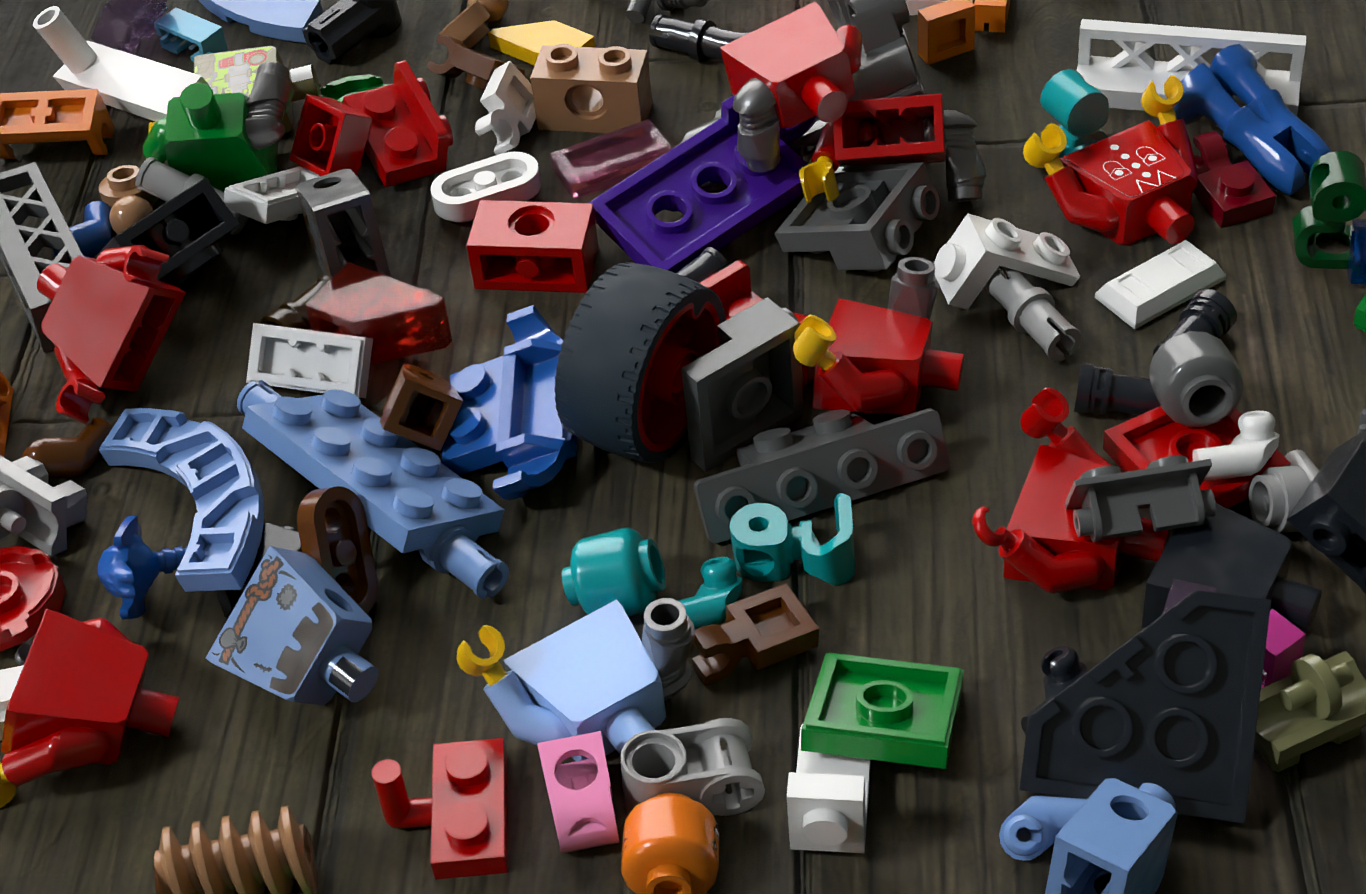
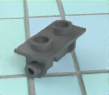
M1177 455L1155 460L1147 466V469L1121 472L1117 466L1094 468L1084 472L1080 479L1074 480L1064 503L1065 508L1082 507V509L1073 511L1075 531L1078 537L1090 536L1092 542L1141 534L1143 527L1138 510L1145 508L1149 509L1154 532L1201 526L1204 524L1205 518L1216 515V502L1212 490H1200L1202 482L1212 467L1211 459L1188 462L1187 457Z

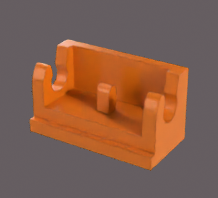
M98 89L0 93L1 159L15 158L13 149L9 144L87 140L94 155L108 154L106 144H104L102 138H113L115 126Z

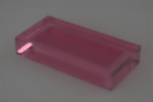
M649 119L550 153L552 170L571 197L575 199L620 183L672 148Z

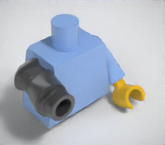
M661 598L651 602L644 611L641 641L624 608L618 600H615L504 659L505 670L499 662L505 650L504 639L497 629L488 625L482 626L478 635L482 644L488 648L490 658L482 659L473 654L468 643L463 640L457 649V662L465 673L473 676L483 675L488 683L483 689L513 736L519 740L537 746V743L601 731L605 756L615 750L621 755V750L630 738L647 730H655L654 728L662 724L666 718L664 701L677 694L688 684L692 675L691 665L687 662V658L690 655L696 632L694 624L681 602L672 598ZM584 756L572 757L575 761L589 759Z

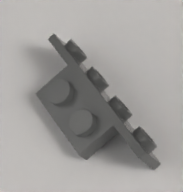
M928 408L873 425L855 413L841 409L825 412L814 417V425L791 432L789 428H775L755 435L753 437L754 444L736 449L740 467L699 479L694 483V490L707 539L714 544L731 539V518L737 510L749 504H772L779 507L786 514L789 521L834 507V499L839 493L847 494L850 496L851 501L947 471L950 467V461L939 413Z

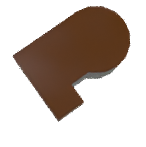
M403 364L383 408L380 423L383 430L441 451L463 400L455 387L443 378L425 369Z

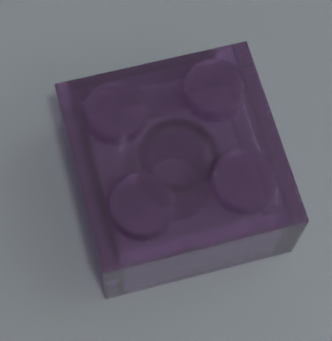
M110 0L104 5L91 39L97 44L130 54L138 46L140 39L144 35L149 38L156 32L154 22L160 19L168 10L166 5L168 0Z

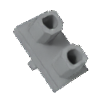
M0 455V539L11 533L17 534L50 556L67 550V528L81 523L87 518V493L85 488L71 480L52 487L48 484V472L40 461L25 456L11 462Z

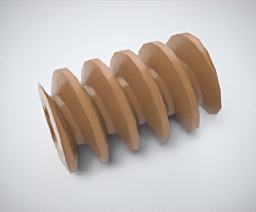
M289 805L281 806L277 829L269 830L259 810L252 811L248 833L244 835L239 834L230 815L222 817L219 836L215 840L209 839L201 821L192 823L189 843L187 845H180L171 826L163 827L159 850H156L154 855L156 894H236V890L238 894H264L266 885L271 894H292L295 879L304 894L317 893V871L311 836L305 824H298Z

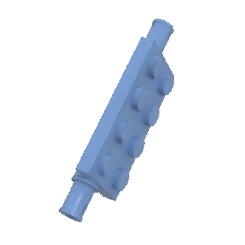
M259 380V384L252 381L242 389L237 399V408L239 412L245 415L242 429L319 489L341 486L353 491L363 504L368 527L401 553L418 550L422 559L441 574L451 573L472 589L474 594L481 599H486V595L491 598L503 588L509 576L508 565L500 559L493 557L477 545L475 541L481 535L499 531L505 509L484 495L482 489L477 484L461 478L443 465L435 453L420 448L410 439L383 430L380 423L381 418L363 406L360 399L350 392L333 389L317 396L304 398L282 397L263 380Z

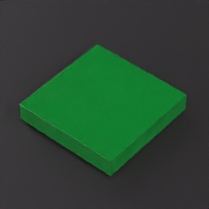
M826 653L801 729V751L946 769L963 693L964 670L939 665Z

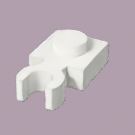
M511 61L496 68L480 99V102L488 110L489 114L477 120L475 132L481 136L492 130L497 138L494 153L499 155L515 148L519 143L520 136L530 132L536 119L531 83Z

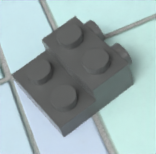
M924 162L839 166L838 170L834 172L839 196L833 201H828L826 194L820 193L814 196L810 203H806L804 197L775 232V236L783 252L821 254L830 251L838 270L876 272L887 269L895 261L897 255H906L910 252L913 245L914 232L921 227L924 220H933L937 216L940 206L939 195L936 188L932 185Z
M768 297L717 325L719 347L707 354L701 355L693 362L681 368L690 459L705 473L737 454L736 449L754 444L753 437L770 429L782 428L804 415L803 385L805 384V376L802 370V363L795 358L793 352L794 332L800 326V323L789 309L779 307Z

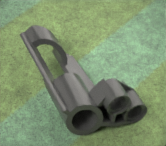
M827 0L838 27L853 25L862 35V66L852 75L855 93L848 101L925 95L905 30L902 27L910 22V14L905 0ZM721 109L716 111L713 120L687 132L682 142L720 119ZM821 120L815 122L802 137L788 146L792 150H796L802 146L817 145L822 129L827 122ZM708 181L703 183L700 188L704 191L719 183Z

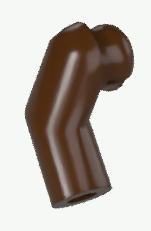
M93 418L76 437L37 439L25 449L22 458L28 456L43 463L48 472V478L79 477L102 455L99 449L113 427L104 419Z

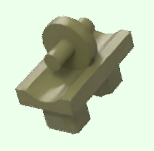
M1343 651L1326 660H1322L1314 654L1301 657L1293 661L1290 676L1261 688L1254 749L1272 770L1280 772L1299 763L1301 754L1327 742L1341 744L1360 735L1361 727L1366 725V680L1347 651Z

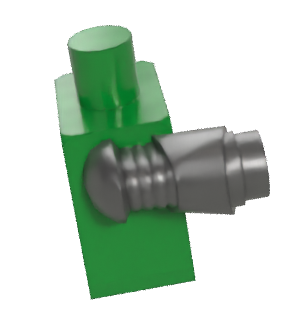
M276 62L261 64L257 68L250 97L240 92L214 94L211 87L205 83L197 82L188 85L182 90L180 97H173L168 101L166 118L158 119L156 122H149L148 136L143 144V155L146 159L154 157L162 163L167 160L168 166L189 176L200 174L208 178L212 187L223 192L230 185L277 173L278 141L286 131L282 120L294 94L288 68Z

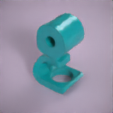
M1067 69L1055 74L1043 88L1040 102L1041 107L1061 124L1059 127L1066 135V147L1058 155L1063 157L1108 138L1100 128L1108 120L1109 103L1108 98L1100 90L1088 84L1078 71Z
M839 493L835 497L834 506L838 534L824 545H820L813 533L811 520L801 521L799 526L792 527L788 523L786 514L779 507L772 504L754 503L737 510L730 522L733 557L737 571L743 577L752 581H781L790 575L791 564L794 560H802L804 570L809 575L832 585L839 586L848 582L854 576L856 570L850 496Z

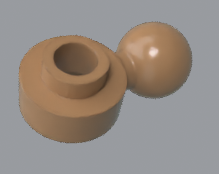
M468 0L469 6L451 21L439 35H447L461 40L468 48H471L490 31L484 22H495L505 15L509 0Z
M122 165L110 170L107 177L100 182L98 187L102 201L111 207L109 215L110 224L117 234L153 212L152 206L158 200V197L137 189L138 186L135 185L139 168L134 165Z

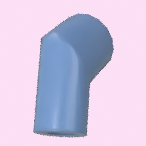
M1031 796L1010 814L1001 825L999 833L1001 846L1014 859L1024 861L1038 857L1055 842L1056 835L1087 799Z

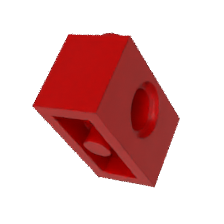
M480 200L466 245L474 289L586 293L589 290L599 249L593 203Z

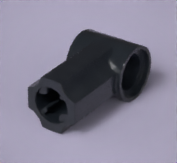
M340 0L311 21L302 31L306 44L315 52L318 59L330 65L366 37L380 38L395 32L400 27L402 19L396 0Z

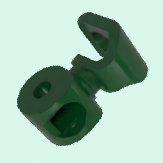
M1329 152L1320 156L1313 163L1310 170L1309 189L1311 206L1303 208L1291 219L1295 253L1301 264L1310 268L1354 269L1363 260L1361 234L1358 227L1346 225V222L1358 218L1366 211L1364 163L1359 156L1351 152ZM1324 240H1337L1345 243L1350 249L1344 253L1331 254L1322 251L1316 244Z

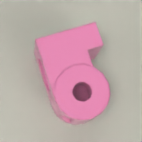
M601 731L537 743L561 854L619 843L612 803L611 782ZM573 756H584L586 758H589L586 760L561 764L565 759Z

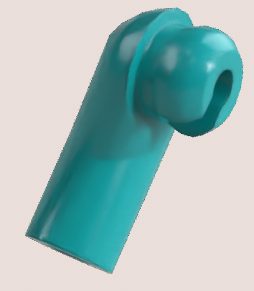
M716 557L705 561L700 569L704 583L700 586L696 595L678 600L684 605L687 615L694 624L695 630L712 624L718 625L726 619V605L736 602L742 593V578L736 575V563L728 557Z

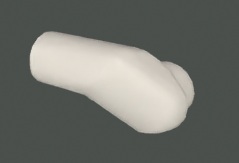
M1267 411L1246 412L1238 420L1240 434L1234 438L1230 445L1194 449L1193 461L1211 459L1212 467L1204 481L1251 476L1259 472L1279 445V434L1274 432V416Z

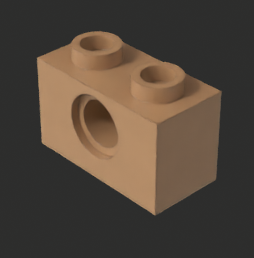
M569 44L542 45L530 77L538 130L643 135L653 103L647 50L626 49L620 46L592 48L574 47Z

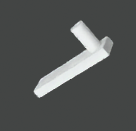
M57 6L45 9L33 22V27L64 63L53 75L64 90L98 89L105 105L156 122L158 119L166 118L168 101L173 97H180L185 87L197 82L208 85L201 75L86 41Z

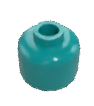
M620 528L579 540L572 549L570 566L564 567L562 570V583L569 603L572 606L581 605L587 615L618 600L629 617L644 613L646 607L651 602L657 600L658 592L666 588V574L661 553L655 541L651 538L644 540L639 532L634 529Z

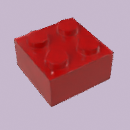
M306 94L289 160L319 176L342 169H351L357 176L361 168V160L367 138L370 134L373 118L335 99Z

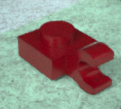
M1216 131L1193 137V143L1201 153V156L1195 158L1198 184L1193 193L1220 228L1273 213L1276 195L1248 160L1232 165L1225 142Z

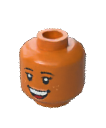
M669 792L658 794L634 807L625 820L623 832L621 872L627 887L635 894H706L715 884L719 867V829L714 815L702 803L683 794Z

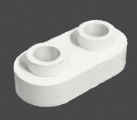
M506 152L444 172L431 184L434 210L439 217L445 220L465 223L475 218L480 200L528 201L541 188L538 162L534 157L523 152Z

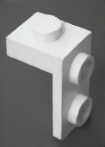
M967 213L949 241L940 248L934 261L935 277L940 284L948 305L967 310L999 265L1069 286H1073L1080 275L1069 256L1070 250L1068 246L1057 236L1047 232H1042L1040 235L1016 228L1013 224L1001 218L989 220Z
M802 724L800 727L796 773L789 772L786 798L790 849L864 853L871 760L801 751Z

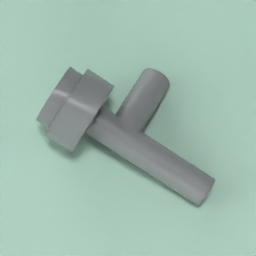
M1296 449L1284 456L1291 463L1290 466L1267 468L1262 475H1256L1252 479L1249 488V507L1254 521L1278 533L1299 532L1286 519L1319 472L1306 453Z

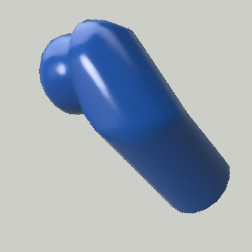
M94 201L87 204L84 208V222L69 227L83 256L94 258L113 238V228L109 219L111 207L103 201ZM53 249L54 256L56 257L61 250Z

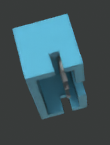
M175 7L154 22L157 34L163 36L159 39L161 48L178 54L188 46L192 50L198 45L199 50L190 56L193 62L194 56L228 51L221 26Z

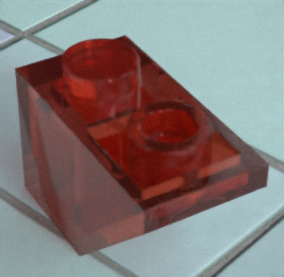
M349 262L305 304L313 331L373 338L370 365L444 349L452 342L443 296Z

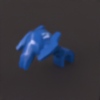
M138 515L128 516L124 519L114 536L113 545L103 551L97 566L99 580L106 590L115 597H122V606L119 611L122 620L139 618L146 612L144 598L147 590L153 585L159 572L169 574L173 573V570L177 571L188 547L186 546L184 549L182 546L173 547V550L164 548L160 552L151 550L141 538L142 528L138 524Z

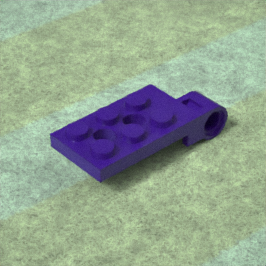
M733 95L721 103L720 119L588 202L593 203L595 222L635 263L677 273L701 255L707 247H712L718 251L804 194L799 178V170L808 165V163L788 145L802 137L814 125L818 117L814 116L792 128H781L779 126L780 163L770 171L753 172L747 167L745 159L737 151L740 118L739 113L733 109L735 97ZM709 181L712 183H724L728 188L720 193H708L703 191L700 186ZM667 210L671 212L679 211L684 217L675 222H663L658 220L655 215L660 211Z

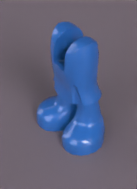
M1243 45L1227 46L1215 55L1210 68L1205 63L1199 64L1181 80L1184 89L1183 96L1174 107L1177 120L1184 119L1185 125H1189L1199 121L1203 116L1208 118L1224 132L1223 139L1237 147L1272 186L1282 193L1291 196L1305 185L1304 172L1310 175L1313 163L1320 156L1332 151L1321 136L1290 111L1280 93L1276 89L1269 88L1256 70L1258 67L1256 57ZM1236 95L1246 105L1241 108L1231 96Z

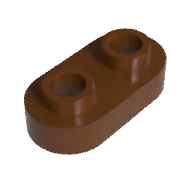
M336 486L313 490L304 497L297 513V527L302 552L313 557L367 614L372 609L377 598L378 580L363 504L353 491L345 487Z

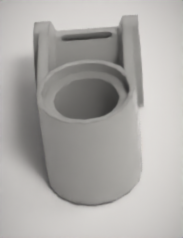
M718 718L704 724L667 730H647L634 735L625 743L621 750L623 799L628 815L636 805L658 794L669 792L680 793L702 803L713 815H736L755 807L763 799L765 788L761 775L752 769L748 752L751 750L753 740L748 725L741 720L733 718ZM722 739L727 742L726 750L723 751L720 746V740ZM726 784H731V794L725 792Z

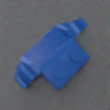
M534 305L507 314L506 323L511 329L515 344L504 347V356L481 364L470 365L450 375V384L455 387L463 403L443 444L441 462L460 476L503 461L508 467V474L493 480V490L502 499L510 501L521 498L529 490L541 487L552 481L561 470L565 460L575 457L577 454V436L568 432L563 427L564 425L561 424L555 407L556 367L563 339L555 333Z

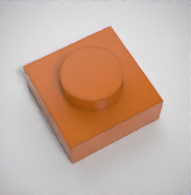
M948 0L918 10V55L927 65L974 50L975 5L971 0Z

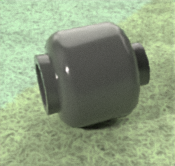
M1189 331L1175 335L1159 347L1151 360L1149 368L1150 382L1162 409L1174 422L1185 427L1202 428L1216 424L1229 416L1241 400L1244 389L1241 370L1224 343L1209 333Z

